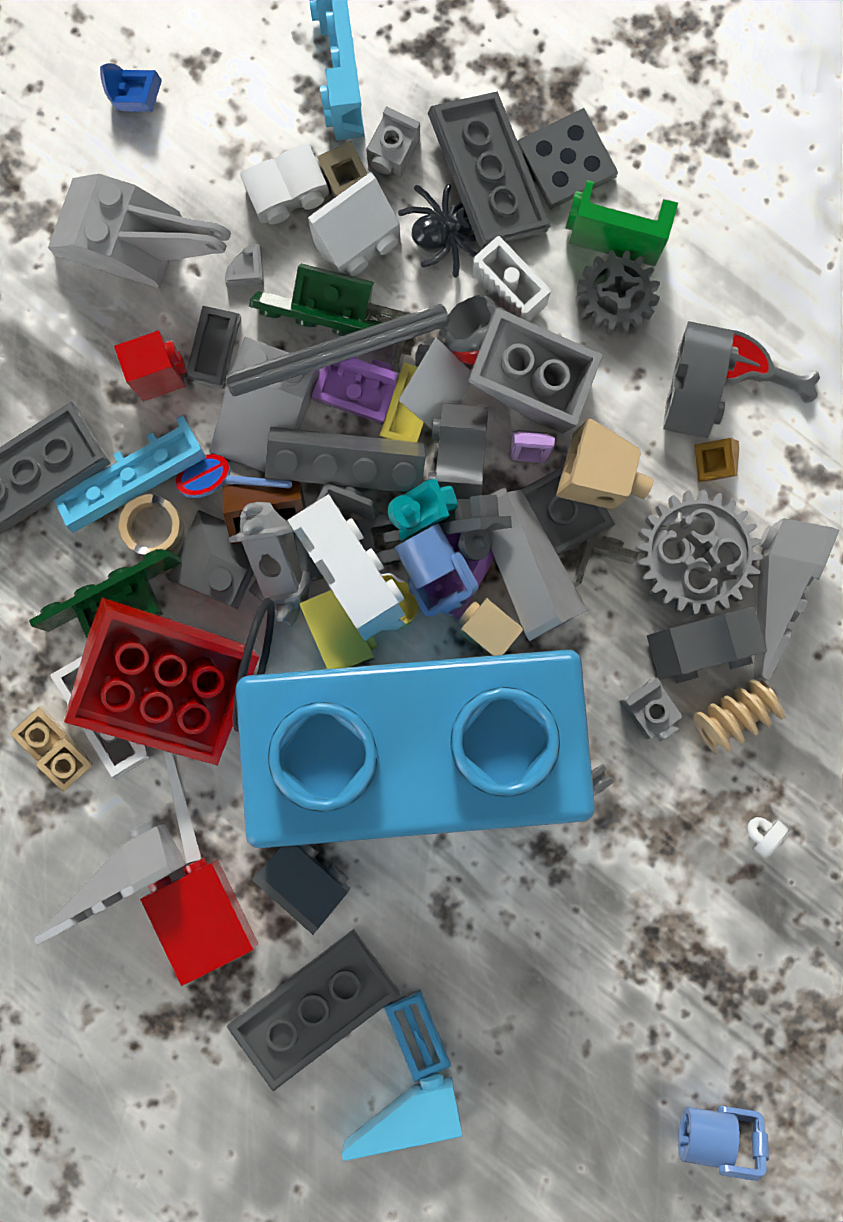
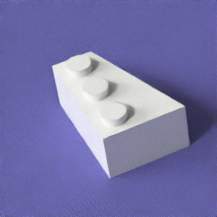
M329 494L287 520L364 641L405 616L399 605V602L404 600L400 590L392 579L385 583L379 573L384 567L372 548L368 551L364 550L359 542L364 538L352 518L348 521L344 519Z
M82 657L50 675L67 705L69 704ZM82 728L109 774L114 779L121 777L150 759L148 748L145 745Z

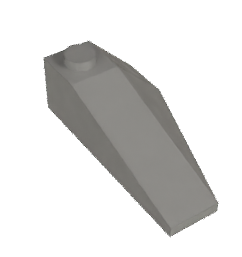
M786 518L776 522L773 526L768 525L761 538L762 543L759 544L764 549L761 554L763 559L760 560L757 618L767 652L755 655L753 679L758 681L771 680L791 639L792 630L788 629L787 626L790 621L795 622L800 613L803 614L808 603L804 591L814 578L820 579L840 530Z
M150 821L129 832L132 840L121 845L34 937L36 944L43 943L186 865L166 824L153 827Z

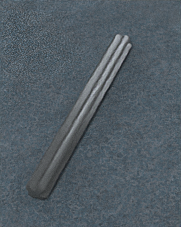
M438 304L226 375V383L232 396L236 397L446 327L449 322V316L445 306Z

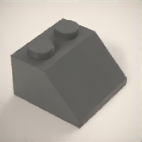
M313 844L282 846L255 875L252 881L314 935L349 892L350 887L345 883L349 878L333 863L328 867L316 857L319 851Z

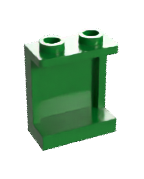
M586 180L584 191H575L565 229L572 230L569 244L606 254L613 250L616 256L621 258L625 251H629V260L635 261L641 256L644 258L643 264L655 267L669 240L678 202L663 199L653 220L591 203L590 196L594 181Z

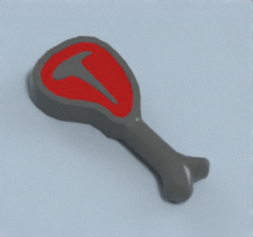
M734 330L732 347L738 348V357L733 371L728 370L724 386H733L747 379L758 382L771 381L795 390L805 403L812 402L817 398L818 393L815 385L820 379L818 371L800 376L777 368L773 364L767 350L757 340L743 332Z

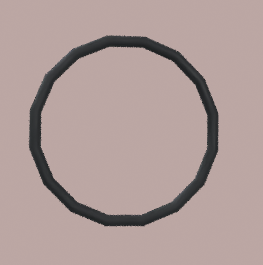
M270 598L263 600L252 622L237 682L242 677L247 676L259 627L267 610L266 631L257 675L265 674L275 620V603ZM235 690L232 720L233 728L236 732H238V717Z

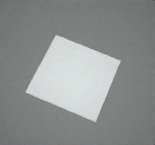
M435 338L399 401L432 429L433 418L441 419L442 403L460 404L472 384L468 382L471 371L440 340Z

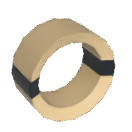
M151 494L135 497L127 503L119 516L118 523L119 533L123 542L128 548L142 556L156 549H167L173 552L183 539L185 527L182 515L170 501L159 495ZM152 506L166 509L171 515L173 523L172 532L168 539L160 546L153 548L138 545L132 533V525L136 515L144 508Z

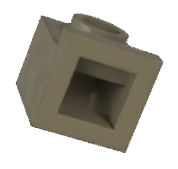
M352 141L317 156L320 170L333 198L368 174ZM351 180V182H348L341 186V183L343 181Z

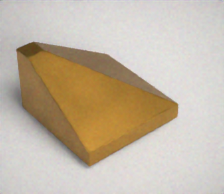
M726 438L694 445L698 482L737 476L738 440Z

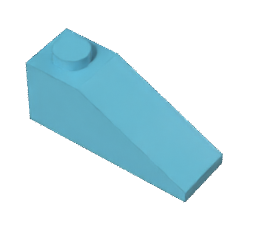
M433 1074L426 1078H421L419 1084L411 1086L344 1140L342 1149L343 1161L462 1137V1124L452 1077L443 1078L442 1074Z

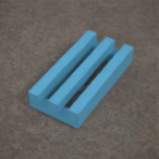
M421 989L413 992L412 995L399 998L398 1001L390 1002L384 1007L414 1082L451 1067V1062ZM416 1003L439 1057V1062L434 1063L411 1009L410 1005ZM403 1009L425 1063V1068L419 1070L396 1011Z

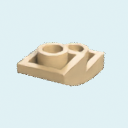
M41 705L10 733L37 761L36 766L62 792L93 765L75 741Z

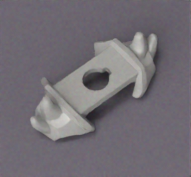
M255 502L247 504L240 515V533L229 537V542H242L256 577V580L249 588V592L257 597L261 603L265 598L273 600L275 610L278 611L277 621H286L287 626L291 627L298 618L300 611L299 603L308 600L311 574L310 572L303 571L300 583L297 582L282 543V535L293 533L294 530L274 510L271 503ZM265 554H269L271 558L279 562L281 565L280 573L270 574L262 568L261 559Z

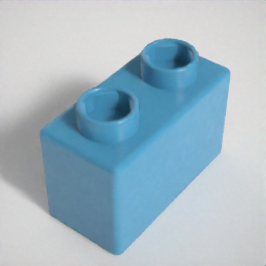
M573 650L249 675L242 677L236 684L245 833L247 842L254 848L588 821L595 812L582 661L578 653Z

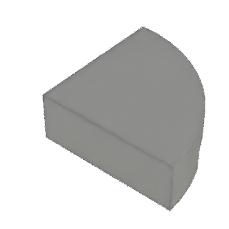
M260 243L245 247L227 267L225 273V284L227 287L264 284Z

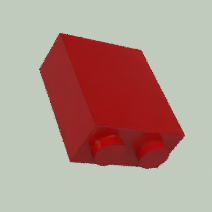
M204 857L184 867L185 876L172 882L168 875L148 885L150 893L140 899L181 986L254 950L258 945V941L218 859L207 864Z

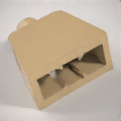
M588 418L573 432L556 496L607 509H615L627 500L630 494L645 499L652 489L653 478L637 472L641 455L638 447L595 420Z

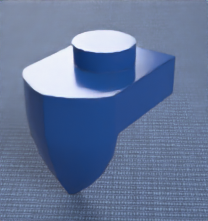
M106 63L100 66V77L104 93L117 111L153 112L162 82L156 70H123L114 63Z

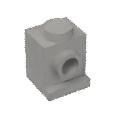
M386 106L383 117L366 149L367 160L370 165L382 174L390 175L392 173L401 177L420 141V122ZM388 139L394 142L395 144L390 145L387 144L386 141Z
M658 678L650 679L621 699L620 702L646 739H652L657 736L659 741H662L679 729L676 722L683 716L661 686L662 683ZM654 704L662 708V715L659 719H653L650 716L649 710Z

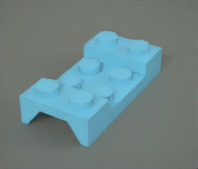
M309 0L312 21L320 22L321 35H329L333 68L325 69L327 85L320 86L326 127H334L336 141L365 137L348 1Z

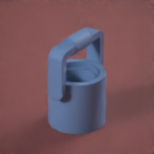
M439 523L394 547L410 577L407 581L408 586L426 616L431 617L441 611L444 614H448L465 605L466 599L478 591V583L464 557L459 552L454 553ZM456 569L466 590H458L440 599L438 604L433 606L423 586Z
M727 1106L718 1107V1112L685 1107L681 1116L678 1134L680 1160L686 1163L719 1168V1174L722 1176L752 1181L760 1180L766 1173V1161L769 1160L768 1134L765 1133L764 1117L757 1111ZM738 1120L753 1123L752 1156L753 1160H755V1169L734 1166L739 1150L740 1132Z

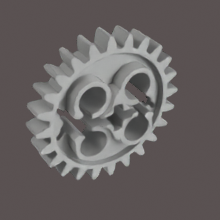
M688 490L683 494L682 503L673 495L668 499L670 509L661 503L655 507L659 518L652 515L646 517L645 522L651 527V530L641 529L638 532V535L646 540V543L637 545L635 551L645 554V558L635 564L637 567H647L648 570L640 578L641 582L653 580L655 584L649 591L650 595L661 590L664 593L661 604L665 605L672 599L675 600V612L682 611L686 604H688L690 614L694 616L698 614L702 605L706 614L710 615L714 613L715 602L722 610L730 608L728 597L735 602L743 599L738 588L743 590L753 588L752 583L746 577L760 574V571L751 564L763 559V555L753 552V547L762 543V539L750 538L749 533L756 529L757 525H744L743 520L747 517L748 511L746 510L736 515L733 512L736 506L735 500L726 506L721 505V493H718L711 501H708L707 491L702 490L698 494L697 500H694L691 491ZM678 511L681 513L680 527L683 529L692 524L694 517L703 518L709 528L707 535H700L693 530L677 543L680 550L679 558L677 560L668 559L663 553V543L672 541L676 538L677 534L676 531L662 530L660 527L674 525L678 518ZM702 546L705 550L702 557L697 560L694 559L692 554L695 548ZM726 546L731 549L734 556L733 562L720 568V573L736 576L737 579L723 581L719 588V594L716 593V585H718L716 578L706 580L701 590L695 589L690 585L688 575L691 570L699 571L703 575L712 570V567L721 562L718 558V548Z

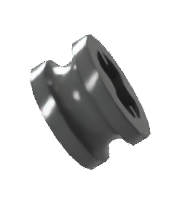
M603 764L592 770L594 796L614 782L612 777L605 775L604 771L606 768Z

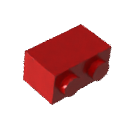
M159 330L114 346L126 383L143 402L186 387L182 375L188 372L180 351L177 352L173 340L166 342Z

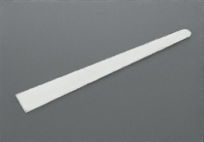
M163 751L186 863L201 859L173 753Z

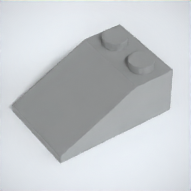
M496 308L468 382L526 418L563 434L577 426L603 354Z
M244 337L231 373L290 353ZM319 369L236 397L232 396L227 386L209 452L265 473L270 427L300 430L320 374Z

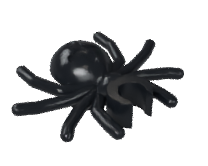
M447 184L443 190L441 210L438 203L426 190L419 185H415L414 190L434 210L428 207L411 206L399 210L398 215L404 216L411 213L428 214L420 217L413 224L412 239L427 252L434 253L441 250L433 258L422 261L421 267L425 268L437 264L449 253L451 246L453 255L452 276L457 278L460 269L458 246L473 259L478 254L464 243L477 240L474 234L471 235L473 233L471 224L464 220V217L467 218V214L462 201L452 205L450 210H448L449 193L452 187L450 184Z

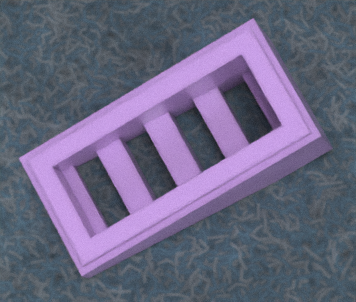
M513 431L511 435L510 459L512 461L546 463L554 448L555 438L545 432Z

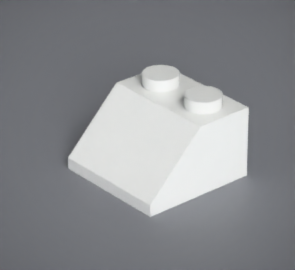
M371 172L308 217L316 249L334 272L353 277L361 273L367 267L368 261L378 253L384 255L390 252L398 244V239L401 237L400 222L377 179Z

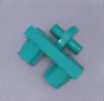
M435 478L426 480L406 494L393 499L388 504V515L390 522L400 529V539L406 540L450 516L449 512L458 508V502L451 486L440 488Z

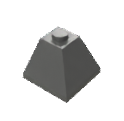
M198 510L178 553L182 563L171 569L167 579L238 610L254 572L242 542L235 544L229 542L228 538L230 536L226 522Z

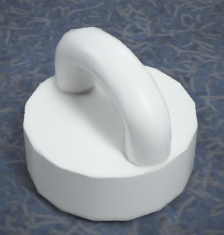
M762 817L753 818L747 826L749 836L756 842L753 850L763 858L769 857L789 833V828L779 820L772 825ZM761 827L766 833L764 835L760 834L757 828Z

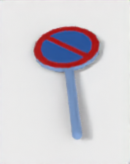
M207 454L205 459L178 473L175 480L178 491L183 496L189 498H201L210 495L220 489L225 482L278 488L292 487V482L289 480L229 476L231 472L229 462L223 456L216 454Z

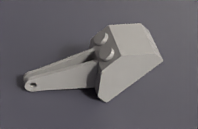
M98 173L72 178L48 248L54 256L160 289L169 261L225 253L227 245L222 241L229 240L231 232L217 223L183 218L180 211L137 185Z

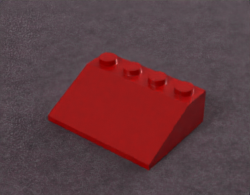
M102 598L88 634L64 723L218 766L233 727L234 696L246 644ZM254 650L252 651L247 676L253 675L260 658Z

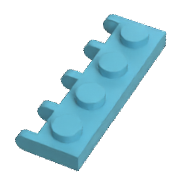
M183 415L176 418L179 427L159 439L154 432L146 435L150 444L127 457H124L121 451L114 453L113 455L117 461L115 464L87 478L54 500L66 527L72 533L206 458L204 451Z

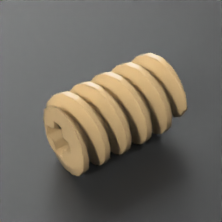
M754 679L748 681L746 684L747 691L741 687L735 689L733 692L734 699L729 696H723L720 699L721 708L716 704H710L707 706L708 716L702 712L694 714L695 725L714 754L717 755L716 746L718 745L727 752L732 751L729 740L731 737L741 744L745 743L744 729H747L754 736L758 735L757 721L763 723L767 728L771 727L772 723L769 714L774 713L781 720L785 718V713L779 699L763 680H760V682Z

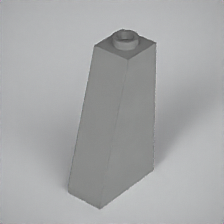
M503 488L491 494L498 497L499 516H511L512 528L487 531L492 540L490 547L524 632L530 641L565 624L588 610L523 491L507 492L506 488Z

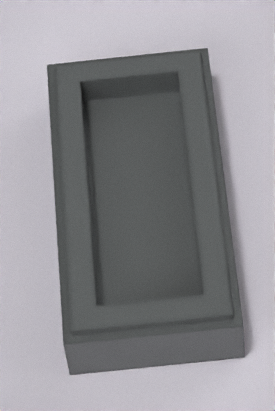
M202 306L187 367L188 373L185 375L187 381L224 389L241 320L239 313Z

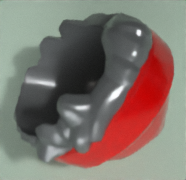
M475 295L457 303L448 314V325L439 331V336L445 339L444 345L461 362L475 364L495 309L499 308L505 311L503 307L497 306L495 301L492 300L491 295H484L482 297Z

